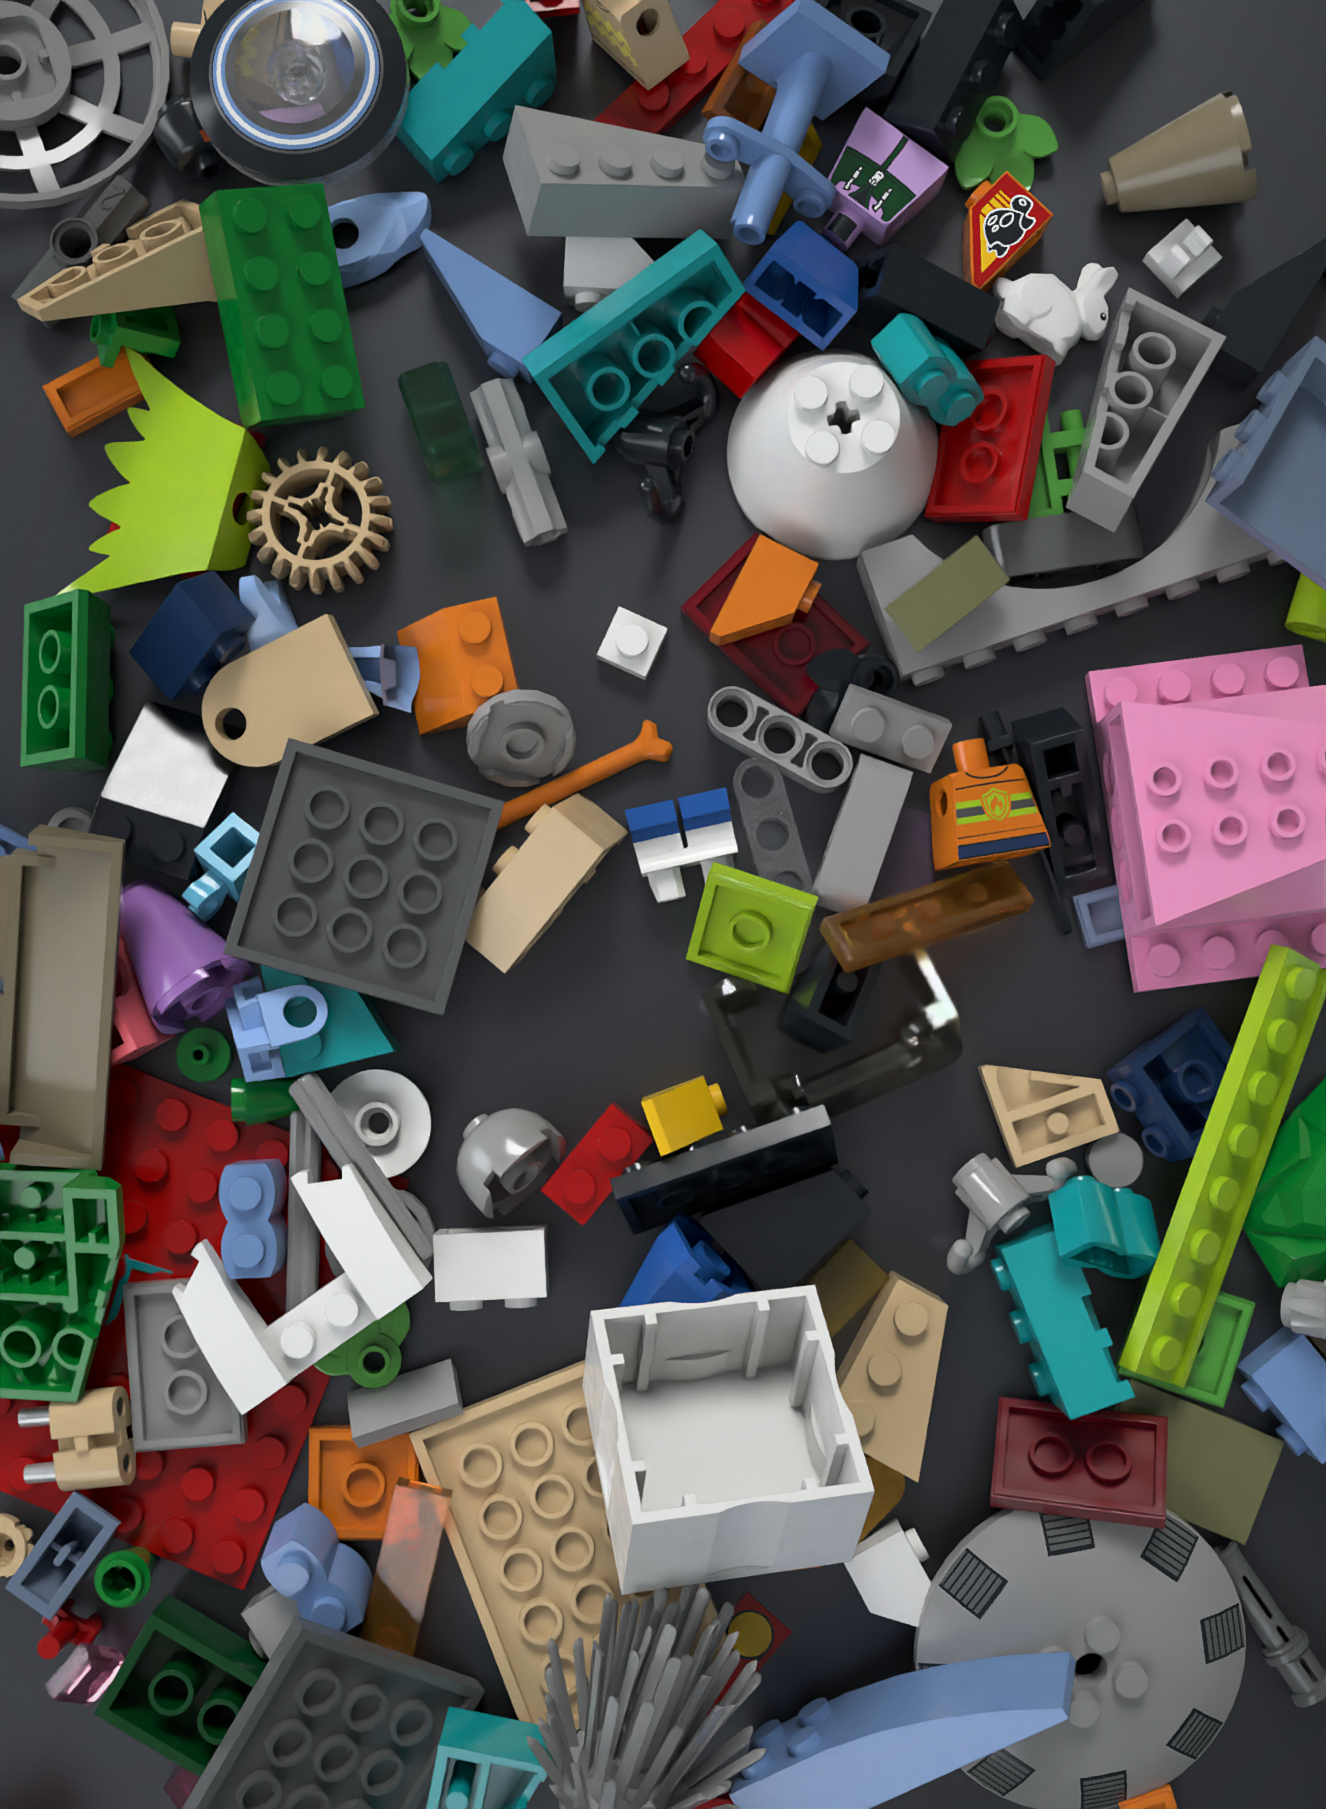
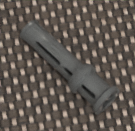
M1226 1539L1217 1543L1212 1549L1224 1564L1234 1583L1244 1616L1263 1642L1261 1649L1263 1652L1262 1657L1269 1666L1278 1669L1290 1687V1698L1297 1707L1304 1708L1322 1701L1326 1698V1669L1322 1667L1309 1648V1636L1298 1626L1290 1625L1265 1585L1239 1550L1236 1541Z

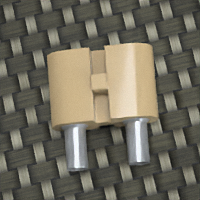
M123 1386L84 1390V1394L78 1402L51 1401L48 1406L22 1408L19 1410L18 1424L21 1428L50 1425L51 1439H58L59 1451L53 1453L54 1462L27 1464L25 1466L24 1480L27 1484L56 1481L59 1489L64 1492L130 1485L136 1472V1455L134 1453L133 1438L128 1439L126 1427L132 1424L129 1397Z

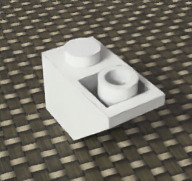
M566 237L563 281L566 306H575L581 312L588 311L654 263V261L632 237Z
M895 1517L871 1530L857 1545L853 1560L851 1562H844L870 1613L915 1627L919 1626L924 1601L932 1583L921 1563L929 1559L930 1556L915 1528L913 1527L904 1532Z

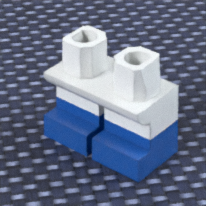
M726 787L678 798V807L687 848H684L682 844L673 799L624 810L642 878L648 876L650 887L658 903L686 897L680 872L682 868L701 865L705 884L713 862L735 868L733 857L737 856L738 848L733 831Z

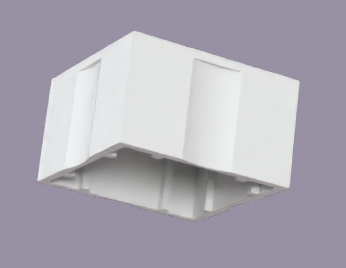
M815 1285L740 1293L706 1303L663 1302L590 1312L582 1386L622 1595L658 1590L663 1587L672 1588L851 1562L853 1560L875 1490L853 1415L847 1407L837 1383L835 1352Z

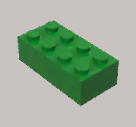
M323 183L214 191L198 207L242 427L251 429L345 417L364 409L365 402Z

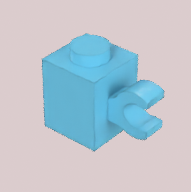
M234 812L194 849L205 874L192 883L182 894V897L190 904L188 909L204 923L219 911L226 895L235 902H239L259 836L255 829Z

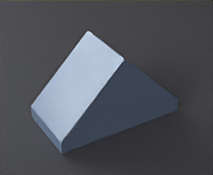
M75 1490L5 1586V1589L51 1621L99 1562L121 1521L78 1490Z

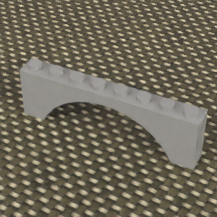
M1240 424L1220 430L1206 445L1199 483L1187 511L1166 541L1144 559L1106 578L1078 586L1056 589H1029L1003 585L968 615L919 652L915 650L884 608L931 572L932 568L943 560L927 549L913 534L860 552L856 567L888 658L893 662L898 672L899 683L912 679L914 687L925 685L944 677L943 668L963 662L965 669L975 668L996 659L994 651L1014 644L1016 652L1025 651L1047 641L1045 634L1064 627L1067 635L1075 634L1097 625L1096 616L1113 610L1116 611L1118 618L1125 617L1149 607L1147 601L1149 598L1166 593L1169 601L1175 600L1199 590V581L1217 576L1219 583L1234 580L1251 572L1249 564L1264 559L1268 560L1270 566L1286 562L1205 502L1216 483V480L1211 477L1212 471L1221 458L1230 449H1235L1240 442L1234 437Z

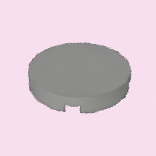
M515 689L495 695L477 708L468 722L466 743L471 761L473 760V763L478 766L479 773L487 780L506 787H529L539 784V778L545 777L551 772L554 777L564 770L574 755L577 737L569 710L556 697L538 690Z

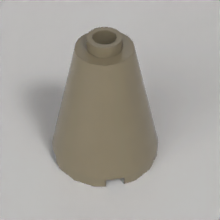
M1232 90L1215 95L1107 160L1108 171L1099 174L1106 205L1116 203L1120 213L1243 203L1255 199L1257 195L1256 168L1244 171V167H1247L1249 164L1248 151L1252 150L1250 135L1239 99L1236 95L1232 96Z

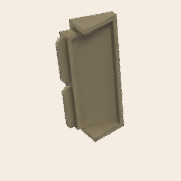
M40 824L29 833L28 845L37 846V851L17 848L11 855L0 856V979H4L3 993H0V1124L20 1126V1139L10 1153V1164L96 1169L101 1171L105 1159L126 840Z

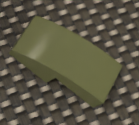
M976 535L932 568L931 572L887 604L884 609L915 650L919 652L993 595L1010 578L978 535Z

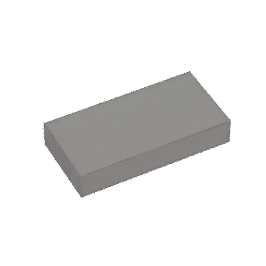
M451 1358L396 1376L391 1383L381 1388L371 1389L362 1387L347 1392L352 1439L358 1449L464 1414L457 1371Z

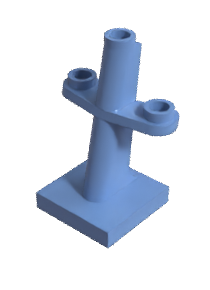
M795 0L742 48L738 64L777 90L762 133L727 116H717L710 119L703 133V141L706 144L705 149L712 158L723 162L735 159L750 165L730 224L734 226V236L739 241L749 245H758L764 242L783 190L794 201V209L805 217H820L831 208L836 196L835 186L799 156V150L813 116L822 121L885 74L890 59L889 53L814 0Z

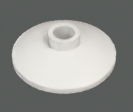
M372 1069L361 1071L346 1078L331 1093L332 1097L387 1178L406 1171L422 1156L430 1139L432 1118L425 1096L411 1080L390 1070ZM375 1113H383L388 1117L389 1127L386 1132L377 1133L371 1128L370 1120Z

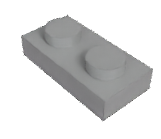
M850 683L829 730V734L839 742L931 774L952 728V724L948 718Z

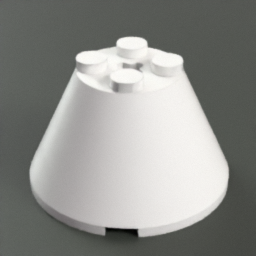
M825 348L824 351L821 349L810 350L789 357L771 367L742 398L732 419L728 435V475L738 504L747 518L761 533H766L775 541L805 557L821 560L857 558L860 552L899 538L911 527L912 523L923 511L928 501L936 468L938 432L935 421L926 407L911 403L903 396L879 358L856 350L842 348Z

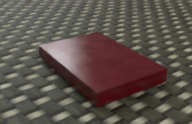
M757 532L681 606L680 611L707 638L710 637V631L759 537ZM818 593L808 613L798 609L790 624L717 647L781 710L799 718L807 710L812 694L819 688L805 671V667L810 660L822 652L835 648L847 649L860 656L869 648L870 643Z
M999 1397L990 1507L1164 1529L1166 1522L1168 1417L1100 1409L1070 1420L1054 1403Z

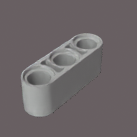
M736 686L724 687L718 690L710 699L707 709V725L715 737L811 791L820 794L832 793L838 790L850 776L853 762L848 748L838 740L749 691ZM726 702H734L744 708L746 720L737 727H727L719 722L716 710ZM772 728L785 729L793 738V748L782 754L771 752L764 743L765 733ZM819 754L832 755L840 764L839 776L833 780L820 779L812 769V759Z
M860 754L810 894L819 897L817 906L859 921L862 919L912 779V771Z

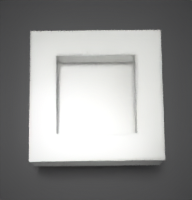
M619 606L598 650L597 659L646 680L667 636L668 628Z

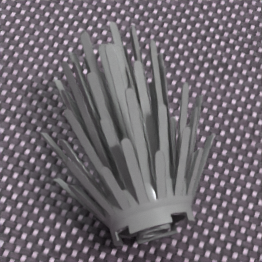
M699 1584L685 1585L682 1587L677 1603H670L666 1607L669 1588L663 1587L662 1589L655 1590L653 1597L647 1598L642 1604L636 1631L635 1626L640 1605L634 1597L633 1602L629 1601L622 1607L618 1632V1601L613 1599L609 1592L603 1602L599 1643L595 1639L593 1641L589 1681L585 1670L583 1639H576L573 1645L580 1726L578 1733H576L558 1646L553 1638L549 1639L548 1654L551 1666L545 1671V1680L550 1695L545 1693V1703L548 1714L545 1713L548 1723L540 1717L538 1728L556 1766L537 1739L528 1735L526 1737L531 1751L554 1783V1785H549V1787L559 1800V1809H693L726 1793L731 1788L732 1782L725 1780L763 1757L767 1750L766 1748L754 1749L689 1789L747 1746L753 1733V1726L742 1729L692 1771L687 1772L710 1739L761 1683V1674L755 1672L757 1667L756 1659L746 1664L718 1705L715 1704L706 1717L740 1661V1654L737 1649L728 1658L738 1638L739 1631L728 1635L715 1661L708 1667L734 1615V1607L730 1602L723 1604L717 1618H713L710 1626H707L706 1630L702 1633L692 1657L689 1655L710 1599V1593L706 1588L699 1587ZM725 1804L710 1809H739V1806Z

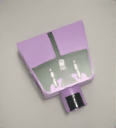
M866 107L861 113L828 177V180L836 188V196L829 209L834 215L823 228L822 235L828 237L833 246L843 252L849 249L860 233L877 245L885 244L937 196L942 189L949 167Z

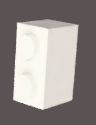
M547 1224L439 1229L433 1234L435 1302H450V1310L466 1311L483 1308V1300L505 1299L506 1308H528L537 1306L538 1298L547 1297L550 1291Z

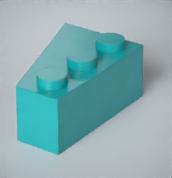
M501 0L503 6L481 30L472 23L461 35L467 42V45L445 69L436 62L402 100L399 112L393 122L397 137L437 183L449 174L453 176L462 172L473 160L474 153L489 140L495 142L503 138L509 132L515 105L537 108L550 98L554 92L555 85L558 84L552 31L524 0Z
M260 965L266 992L292 985H307L319 991L327 1003L328 1017L325 1026L318 1034L306 1040L280 1046L279 1049L286 1078L403 1050L375 1008L376 1005L369 995ZM295 997L285 1005L283 1014L291 1026L302 1028L310 1025L315 1020L317 1008L309 998Z
M1053 1221L992 1243L997 1258L990 1260V1266L1000 1291L1009 1290L1016 1310L1009 1312V1318L1019 1343L1028 1342L1035 1362L1028 1365V1370L1040 1397L1048 1395V1398L1070 1420L1135 1397L1128 1379L1122 1381L1118 1377L1108 1347L1113 1346L1107 1328H1100L1089 1298L1092 1293L1081 1267L1068 1264L1059 1256Z
M449 1706L438 1745L426 1809H526L527 1803L541 1781L544 1782L548 1775L531 1751L526 1736L537 1739L553 1762V1758L539 1731L538 1724Z

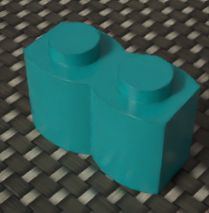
M899 313L871 340L873 351L903 396L911 403L925 406L932 418L938 423L956 426L960 421L968 418L984 400V393L950 343L941 337L932 336L918 317Z
M1091 1176L1070 1178L1063 1183L1062 1188L1048 1194L1059 1256L1064 1262L1078 1267L1098 1268L1106 1275L1124 1279H1136L1153 1270L1161 1245L1152 1204L1146 1197L1134 1194L1128 1188L1113 1189L1104 1183L1097 1182Z

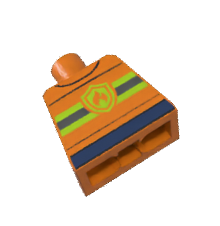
M984 738L970 739L953 744L952 750L957 772L932 783L929 790L935 871L1025 857L1051 847L1049 835L1023 768L1018 764L990 767Z

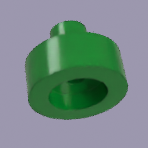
M211 1027L196 1028L189 1031L182 1037L176 1050V1061L181 1072L189 1079L197 1082H208L222 1078L229 1072L235 1059V1049L231 1039L223 1031Z

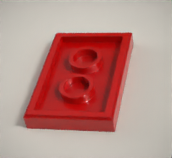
M1047 354L962 361L984 393V400L968 418L960 421L956 426L941 425L936 468L928 496L925 517L934 523L1027 521L1056 361Z

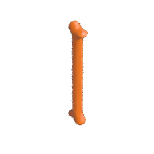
M645 720L641 732L634 742L504 803L497 830L538 811L544 804L549 806L641 761L650 759L667 762L672 754L673 747L670 742L658 737L655 723Z

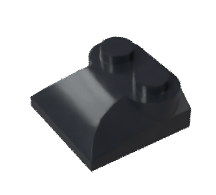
M817 0L816 2L890 54L886 73L854 97L864 103H881L890 99L895 91L900 75L930 21L932 12L907 0Z

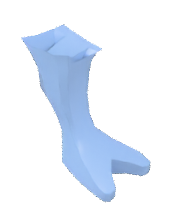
M255 575L240 578V601L256 618L255 622L246 632L251 652L299 628L280 580L265 581L263 584ZM390 644L372 647H348L369 692L381 697L383 705L411 713V703L420 679L417 648Z

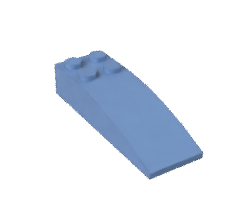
M1070 1652L1017 1654L982 1658L897 1675L847 1692L830 1701H827L825 1697L815 1699L804 1706L796 1717L780 1723L778 1719L771 1720L760 1726L752 1734V1741L746 1754L758 1748H766L767 1750L761 1759L738 1772L729 1796L734 1805L739 1806V1809H870L1069 1719L1076 1661Z

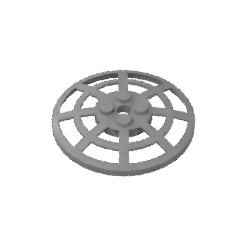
M0 0V57L13 58L20 64L19 70L14 74H0V130L15 131L23 156L0 155V171H29L38 192L29 194L0 193V208L25 210L53 207L84 198L94 193L113 178L115 174L122 175L135 164L154 137L155 123L158 119L157 114L161 106L167 101L170 83L169 46L162 18L153 0H128L135 9L141 23L111 34L99 12L88 0H34L30 7L13 1ZM61 1L82 19L92 33L94 40L67 46L60 31L50 21ZM149 45L153 61V90L147 116L143 124L113 114L117 107L121 87L119 56ZM103 62L104 87L98 107L70 94L72 69ZM58 112L86 125L70 141L49 151H45L37 129L38 126L55 117ZM102 132L131 143L125 153L107 169L81 183L59 188L52 166L62 164L82 153L98 139Z

